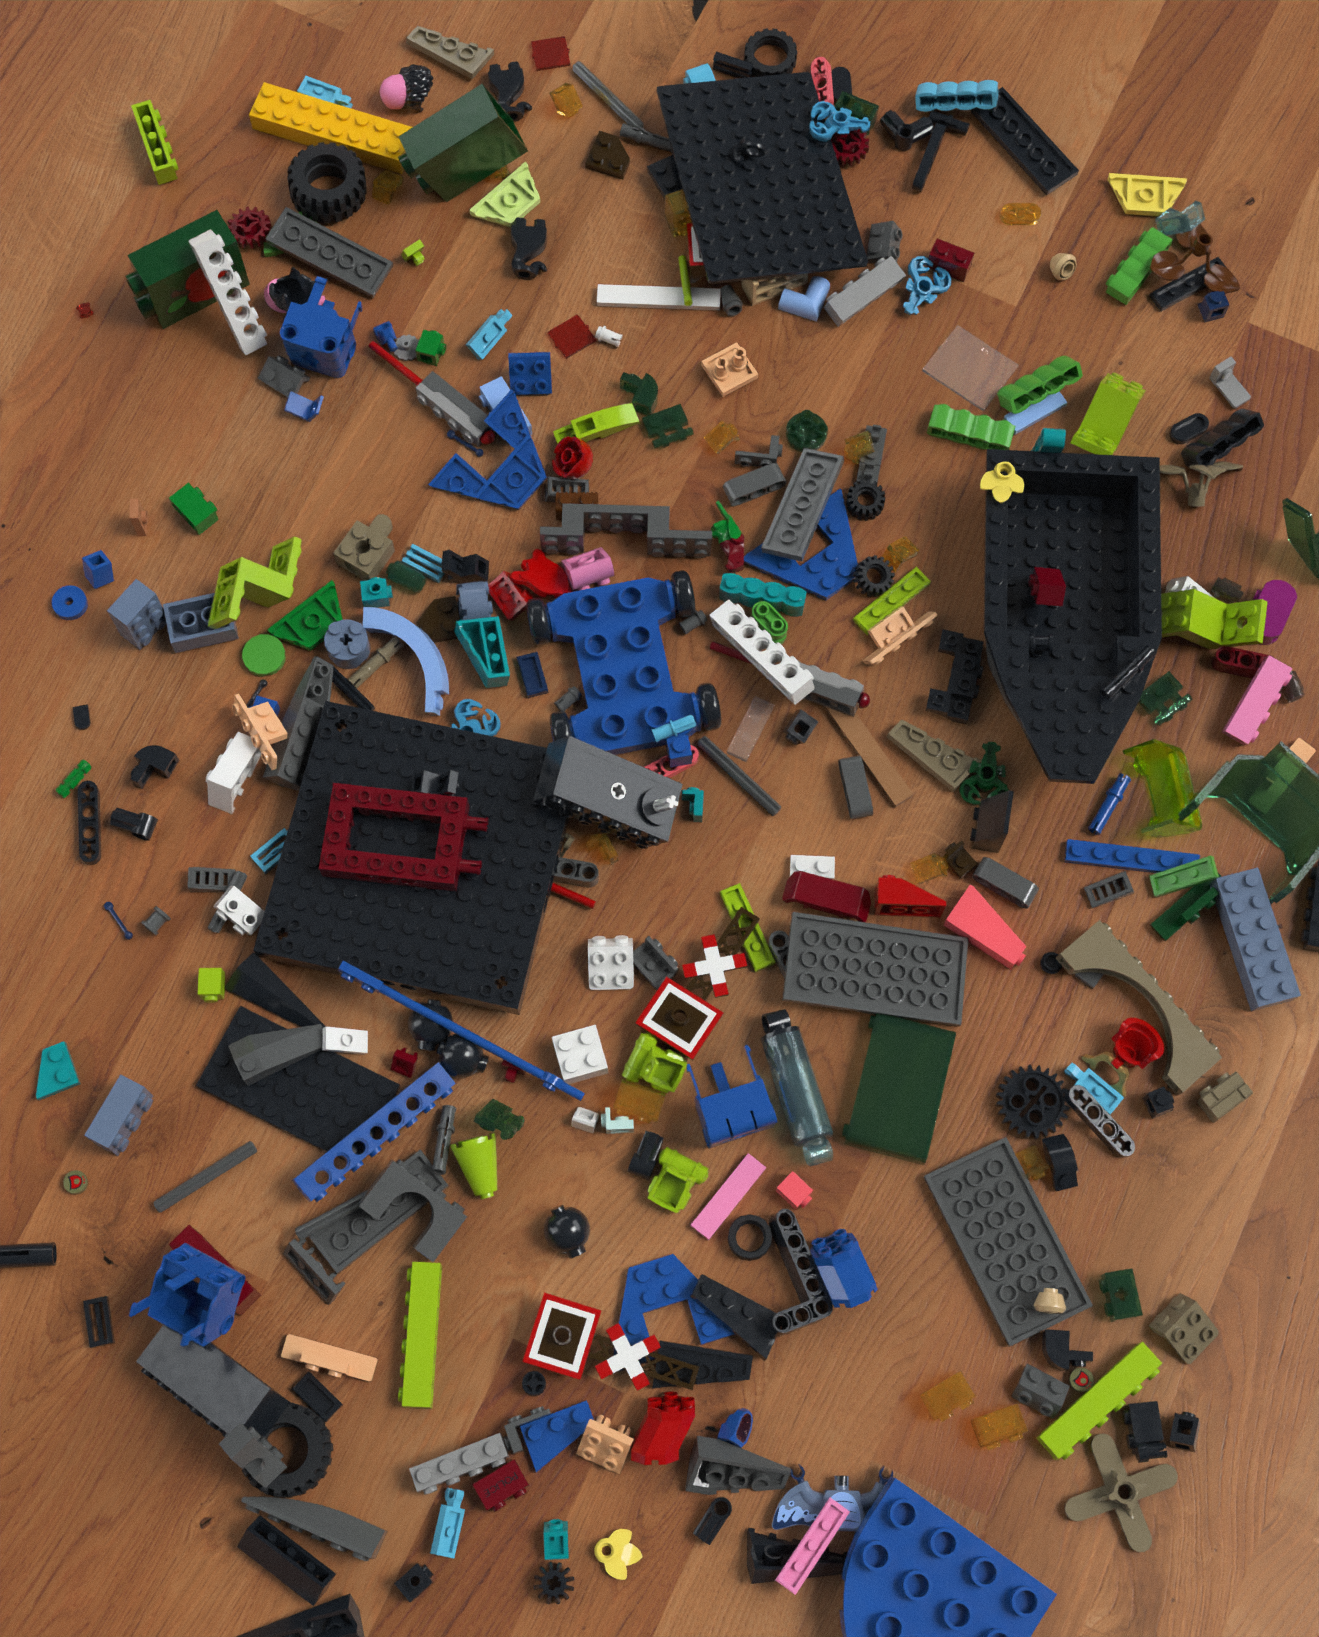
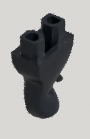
M517 61L510 62L508 70H501L498 64L490 65L488 72L490 91L497 96V102L513 121H519L524 117L525 109L528 111L532 110V106L525 101L519 102L516 107L510 106L524 91L523 68H520Z
M517 217L514 225H511L510 232L511 243L515 248L511 267L516 277L530 280L538 275L540 269L543 272L547 271L545 264L541 261H535L530 266L525 264L545 250L548 239L547 228L543 219L534 220L533 227L526 226V219Z

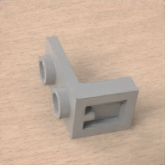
M1229 357L1214 367L1209 379L1230 405L1236 409L1249 401L1251 395L1233 375L1232 370L1236 361Z

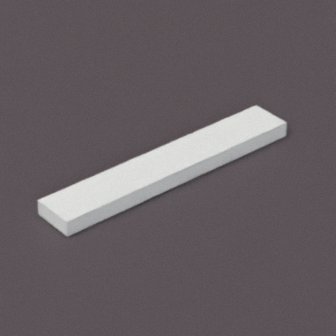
M598 284L597 306L720 310V289L691 288L693 304L686 306L684 304L682 287Z

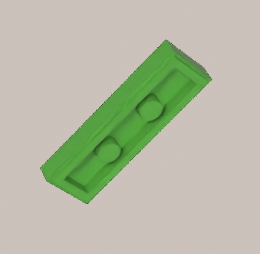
M1210 855L1150 875L1149 877L1154 897L1158 898L1217 879L1219 875L1214 857Z

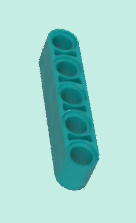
M1043 428L1031 451L1061 453L1065 446L1066 430Z

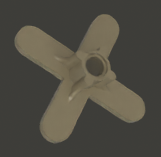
M1098 1434L1093 1437L1090 1446L1105 1485L1068 1499L1064 1507L1065 1514L1070 1520L1077 1522L1114 1509L1129 1547L1135 1552H1145L1151 1547L1152 1537L1137 1500L1173 1487L1178 1479L1177 1471L1171 1465L1161 1464L1128 1476L1112 1437L1107 1434ZM1121 1485L1128 1489L1129 1494L1126 1499H1122L1118 1495V1488Z

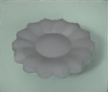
M402 335L401 338H397L395 343L398 349L394 351L395 356L404 361L417 358L415 350L419 339L411 335Z

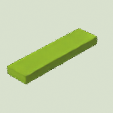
M916 566L856 615L853 621L868 636L869 633L867 631L898 607L907 604L929 586L931 581Z
M740 883L720 891L719 894L731 920L741 907L754 914ZM741 916L738 920L740 928L749 927L752 921L744 916ZM757 924L743 945L755 973L776 964L761 928Z

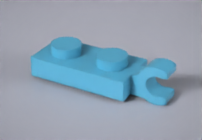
M305 76L297 90L298 93L344 107L352 108L353 106L350 103L351 97L342 95L341 88Z
M500 309L496 315H490L467 342L466 346L478 360H483L507 331L504 325L512 317L508 309L505 311Z
M1071 1063L1064 1071L1067 1076L1077 1081L1074 1085H1081L1086 1088L1109 1115L1124 1099L1120 1093L1090 1068L1083 1072L1077 1065Z
M452 1488L446 1489L445 1500L447 1505L441 1504L430 1554L455 1558L465 1509L460 1508L464 1491Z

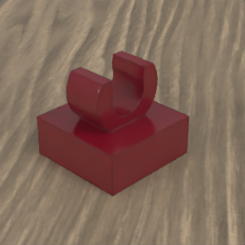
M405 1047L401 1050L397 1049L393 1055L390 1070L412 1078L416 1068L418 1053L408 1054Z
M503 1059L502 1067L507 1070L506 1081L515 1083L517 1073L525 1075L526 1071Z

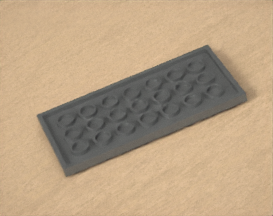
M792 912L782 1001L959 1027L962 1023L968 938Z
M1007 1137L923 1177L1008 1347L1093 1306ZM1044 1288L1058 1289V1294L1063 1295L1066 1305L1064 1313L1048 1314L1037 1312L1034 1308V1303L1039 1292H1044Z

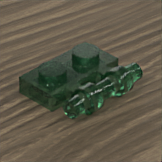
M681 404L642 417V423L649 439L658 437V439L652 441L654 449L661 446L663 448L668 447L672 442L678 440L681 442L687 440V437L694 435L691 427L682 428L688 425V419ZM675 430V433L666 436L665 433Z
M1168 671L1142 692L1138 703L1149 715L1157 710L1159 716L1154 721L1160 726L1164 722H1169L1173 719V715L1179 710L1183 711L1187 708V704L1193 699L1189 694L1181 697L1178 692L1183 689V686ZM1171 699L1174 704L1167 708L1164 703Z
M492 1099L476 1114L473 1122L479 1124L482 1129L494 1132L496 1129L500 1130V1137L503 1140L513 1138L516 1132L522 1129L525 1118L521 1115L513 1114L512 1108Z

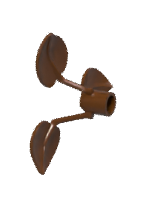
M1197 216L1184 222L1176 233L1177 243L1183 248H1190L1181 260H1178L1177 255L1173 252L1160 251L1155 254L1151 261L1150 270L1157 277L1167 281H1174L1184 275L1185 269L1181 264L1192 253L1197 257L1206 255V271L1208 272L1204 277L1206 287L1212 292L1224 291L1225 294L1236 292L1240 289L1236 277L1228 268L1215 264L1210 269V254L1212 251L1209 248L1213 238L1202 227Z

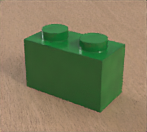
M188 482L170 496L169 500L173 508L200 535L219 520L216 514L218 509L211 501L207 502L203 498L204 494L197 486L193 488Z

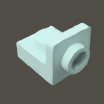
M605 1107L606 1114H601L602 1128L606 1127L607 1134L634 1133L633 1119L629 1120L627 1116L615 1117V1120H611L610 1107Z

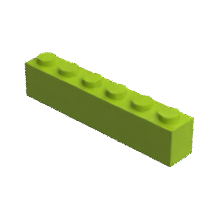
M412 1262V1268H408L407 1282H411L410 1291H406L405 1305L409 1306V1313L404 1316L403 1327L407 1330V1339L402 1341V1353L406 1355L405 1363H401L400 1378H404L403 1387H399L398 1402H402V1407L432 1409L442 1277L441 1263Z
M1143 1341L1138 1343L1039 1434L1036 1439L1055 1460L1060 1458L1065 1460L1074 1452L1072 1447L1078 1441L1082 1444L1092 1435L1089 1431L1095 1425L1100 1428L1108 1421L1109 1418L1106 1415L1112 1410L1117 1412L1126 1404L1123 1399L1129 1394L1132 1396L1137 1394L1143 1388L1141 1383L1146 1378L1150 1381L1160 1372L1158 1367L1162 1362Z

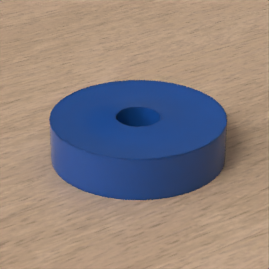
M68 585L55 592L52 598V607L60 618L75 620L86 612L88 600L80 588ZM68 601H73L71 605H67Z

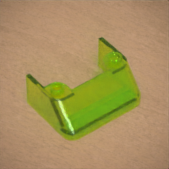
M1156 739L1123 750L1124 755L1135 759L1134 768L1136 772L1147 778L1155 816L1149 820L1148 827L1141 829L1142 834L1161 838L1201 830L1202 821L1187 758L1183 750Z

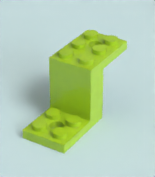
M1113 372L1112 375L1108 373L1100 382L1081 426L1074 434L1070 443L1093 454L1113 455L1138 403L1143 398L1146 391L1142 389L1143 385L1135 381H1131V383L1124 381V377Z
M294 536L273 546L269 568L243 557L221 566L207 627L217 629L236 621L240 615L239 605L242 597L267 608L289 599L293 594L292 585L298 570L296 566L302 550L300 547L302 539Z
M1196 589L1161 594L1162 637L1178 635L1210 650L1218 649L1222 646L1236 647L1263 643L1268 601L1259 599L1226 604ZM1247 619V624L1242 628L1244 620Z

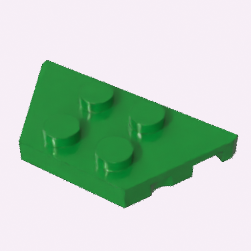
M331 580L268 628V633L309 651L322 643L329 625L343 620L334 581Z

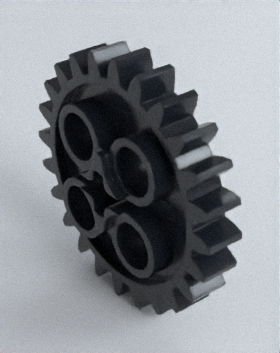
M1030 1064L1027 1066L1026 1071L1020 1066L1018 1074L1012 1070L1010 1072L1011 1078L1007 1076L1003 1078L1005 1084L998 1086L1003 1092H998L995 1096L1001 1099V1101L996 1102L995 1106L1002 1107L997 1115L1005 1116L1002 1124L1009 1122V1131L1016 1128V1136H1019L1021 1132H1025V1139H1028L1030 1134H1033L1034 1139L1037 1140L1039 1133L1046 1138L1048 1136L1047 1130L1054 1134L1056 1132L1055 1126L1062 1127L1063 1123L1059 1119L1066 1120L1068 1118L1063 1112L1069 1111L1070 1107L1064 1105L1067 1103L1064 1097L1067 1088L1061 1089L1060 1086L1063 1084V1080L1055 1081L1057 1073L1049 1076V1068L1043 1073L1041 1072L1040 1065L1033 1071ZM1027 1081H1032L1033 1083H1035V1091H1030L1027 1089ZM1042 1087H1046V1091L1024 1117H1020L1019 1114L1028 1105L1030 1100L1035 1097ZM1045 1096H1050L1054 1100L1053 1106H1048L1044 1103L1043 1099ZM1011 1099H1020V1101L1022 1102V1107H1014L1011 1103ZM1036 1113L1040 1118V1122H1032L1029 1114Z

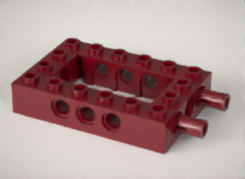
M333 783L319 870L322 876L457 891L460 873L481 874L482 861L462 859L466 831L487 832L488 818L469 816V802L466 797ZM357 808L358 812L364 816L373 814L386 816L389 819L391 817L408 818L409 821L418 819L430 821L434 824L440 823L435 860L348 850L351 846L349 842L351 827H354V809Z

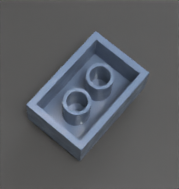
M137 579L107 610L120 635L139 650L143 646H147L151 642L153 635L166 625L164 609L156 593Z
M215 593L163 604L170 643L175 653L239 639L235 621L217 629L207 627Z
M120 1074L84 1136L94 1144L118 1156L120 1152L126 1150L131 1133L139 1128L141 1124L140 1118L144 1111L147 1112L153 1103V1095L144 1086Z

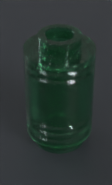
M398 560L395 563L391 562L386 570L388 580L413 593H420L427 581L423 573Z

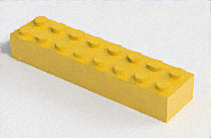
M265 82L249 114L252 128L308 146L312 144L316 146L321 142H324V144L336 143V146L343 145L347 147L348 151L352 150L363 163L402 174L404 171L398 159L400 155L405 153L399 136L413 127Z

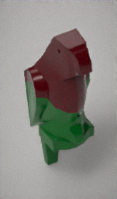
M716 501V506L724 520L714 523L710 530L712 531V537L718 539L721 550L728 557L725 569L736 573L742 571L744 567L745 537L731 515L726 512L719 501Z

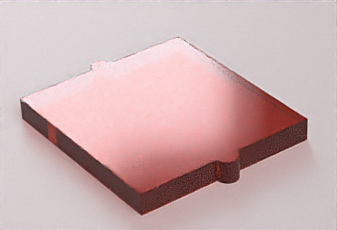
M565 36L531 41L532 59L535 61L536 71L571 66L569 59L570 49L567 48Z
M578 314L548 331V335L555 343V348H558L566 359L596 342V338L589 330V325H585Z

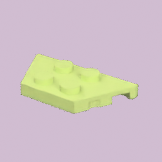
M524 162L470 209V215L511 227V225H514L517 217L523 218L540 203V196L535 188L528 164Z

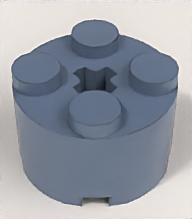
M487 581L456 584V595H460L457 602L460 620L491 617L493 608L492 602L488 601L489 586Z
M340 620L329 625L324 637V643L332 662L343 669H354L359 667L365 659L367 660L371 648L366 630L361 623L353 620Z

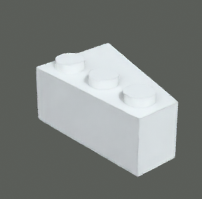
M237 732L234 739L231 738L228 741L225 753L219 755L214 770L208 772L206 776L208 805L233 814L235 810L233 802L237 795H242L244 789L241 786L247 777H251L261 757V752L259 748L254 747L251 736Z

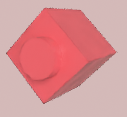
M793 1171L776 1189V1192L795 1210L800 1206L805 1208L813 1199L810 1196L813 1190Z

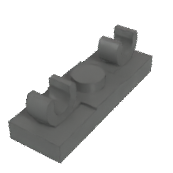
M866 425L856 480L858 484L862 479H864V483L867 482V479H871V484L874 481L878 482L887 429L881 428L880 425Z
M293 1239L288 1243L283 1255L328 1305L331 1304L344 1287L345 1282L343 1281L340 1284L333 1282L337 1273L334 1272L330 1276L326 1274L322 1264L311 1256L314 1248L305 1250L302 1247L306 1239L299 1242Z

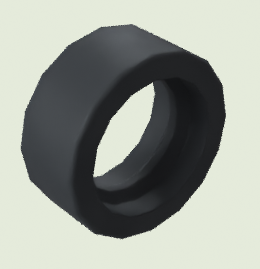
M751 1214L741 1216L729 1228V1248L734 1255L742 1260H757L764 1256L771 1246V1228L759 1216ZM743 1225H756L763 1232V1243L757 1250L745 1251L737 1244L736 1234Z

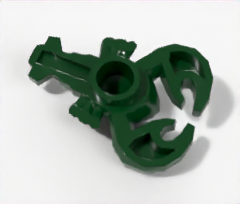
M995 742L983 743L982 748L986 753L981 763L972 761L969 772H976V775L964 779L960 784L959 793L961 798L969 804H980V801L972 798L973 795L981 798L979 791L974 786L976 784L984 792L990 791L994 787L997 788L987 798L1010 790L1007 784L998 778V776L1005 778L1006 767L1005 765H997L996 752L1001 751V746Z

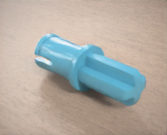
M688 715L673 722L669 720L670 723L651 730L656 742H659L673 735L677 737L678 733L694 728L696 722L692 715Z

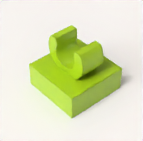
M419 239L403 250L401 256L405 262L411 258L416 266L424 262L425 258L421 253L424 245Z

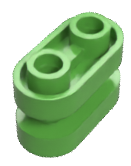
M766 601L757 602L752 608L751 617L755 619L761 630L765 629L771 635L774 643L783 644L787 637V621L770 603Z

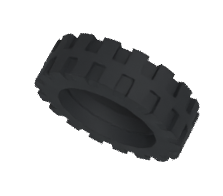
M768 28L763 29V31H757L754 33V36L749 37L748 43L745 45L744 60L753 64V74L755 77L791 74L793 67L795 68L797 46L795 42L793 43V38L790 35H786V32H780L774 28L772 30H768ZM764 45H776L785 51L787 58L779 65L768 66L760 63L755 58L754 53Z

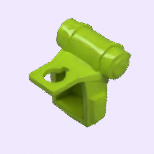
M641 1033L624 1066L622 1076L627 1081L638 1083L640 1079L651 1083V1087L665 1093L669 1091L675 1092L683 1077L687 1061L677 1052L669 1049L664 1051L657 1047L658 1040L650 1033Z
M666 1147L659 1154L658 1164L662 1165L659 1175H655L649 1185L648 1199L663 1208L679 1213L680 1210H684L692 1195L690 1190L694 1184L701 1185L707 1180L709 1168L703 1166L700 1162L697 1163L685 1157L675 1149L672 1150Z

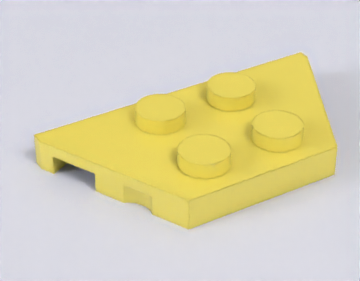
M1109 173L1108 182L1125 214L1166 217L1187 182L1186 178Z

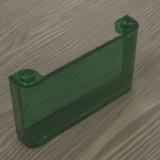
M876 1013L875 1016L871 1015L868 1028L872 1029L871 1038L849 1124L844 1123L841 1137H845V1145L925 1165L956 1032Z

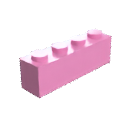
M1270 655L1265 657L1222 733L1243 745H1247L1249 742L1253 743L1259 734L1257 729L1260 723L1264 724L1270 715L1267 711L1271 705H1275L1281 696L1278 692L1282 686H1286L1292 677L1290 674L1292 668Z

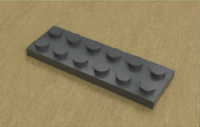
M285 207L265 239L267 244L371 298L375 297L393 268L392 261L288 207Z
M808 448L803 449L761 547L762 553L803 561L843 466L844 456Z
M421 1150L404 1162L410 1167L408 1170L410 1174L415 1177L418 1173L428 1181L426 1186L434 1190L437 1187L443 1192L449 1187L441 1175L431 1172L433 1165ZM402 1193L390 1203L378 1221L360 1208L312 1234L310 1239L335 1272L339 1274L429 1202L420 1193Z

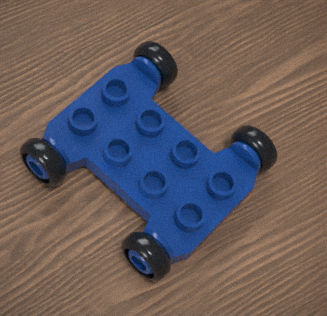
M686 571L673 572L671 581L669 579L660 581L652 578H643L564 593L553 602H546V605L541 598H532L527 601V616L532 640L535 645L548 644L551 640V635L553 642L574 643L587 705L586 710L575 716L571 715L570 718H568L564 711L553 712L550 715L549 721L553 742L567 736H572L617 755L666 745V739L656 742L651 729L670 723L669 720L673 722L688 715L694 717L696 726L678 733V736H692L694 733L701 731V724L707 731L720 728L722 724L721 710L717 692L712 683L698 685L696 694L695 692L688 694L673 691L659 629L660 625L675 619L676 612L681 618L693 616L696 611L693 586L690 576Z

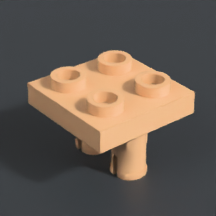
M737 342L701 361V366L722 397L758 378L757 371L746 357V350L740 347Z
M603 1415L597 1416L596 1421L590 1419L576 1454L605 1467L607 1470L620 1474L634 1440L631 1438L633 1434L632 1429L628 1427L626 1433L623 1434L626 1426L620 1425L618 1431L609 1428L611 1421L608 1417H606L603 1424Z

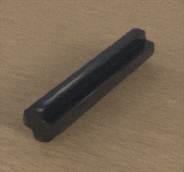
M333 667L332 682L358 708L374 711V705Z

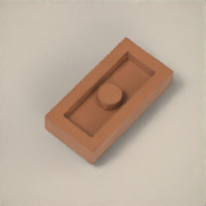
M139 498L130 499V520L138 536H147L148 513L144 511Z

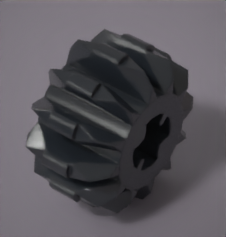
M548 1562L549 1572L541 1566L539 1570L544 1576H534L535 1580L542 1581V1584L534 1586V1590L543 1588L544 1591L538 1595V1598L542 1599L548 1594L547 1604L551 1603L552 1596H555L556 1604H560V1594L564 1599L568 1600L569 1596L564 1592L565 1589L574 1591L573 1586L567 1585V1582L575 1580L574 1576L565 1578L570 1568L567 1567L561 1573V1562H558L556 1570H553L552 1562ZM554 1576L559 1577L558 1581H561V1586L551 1590L549 1588L551 1585L547 1584L548 1579H553Z

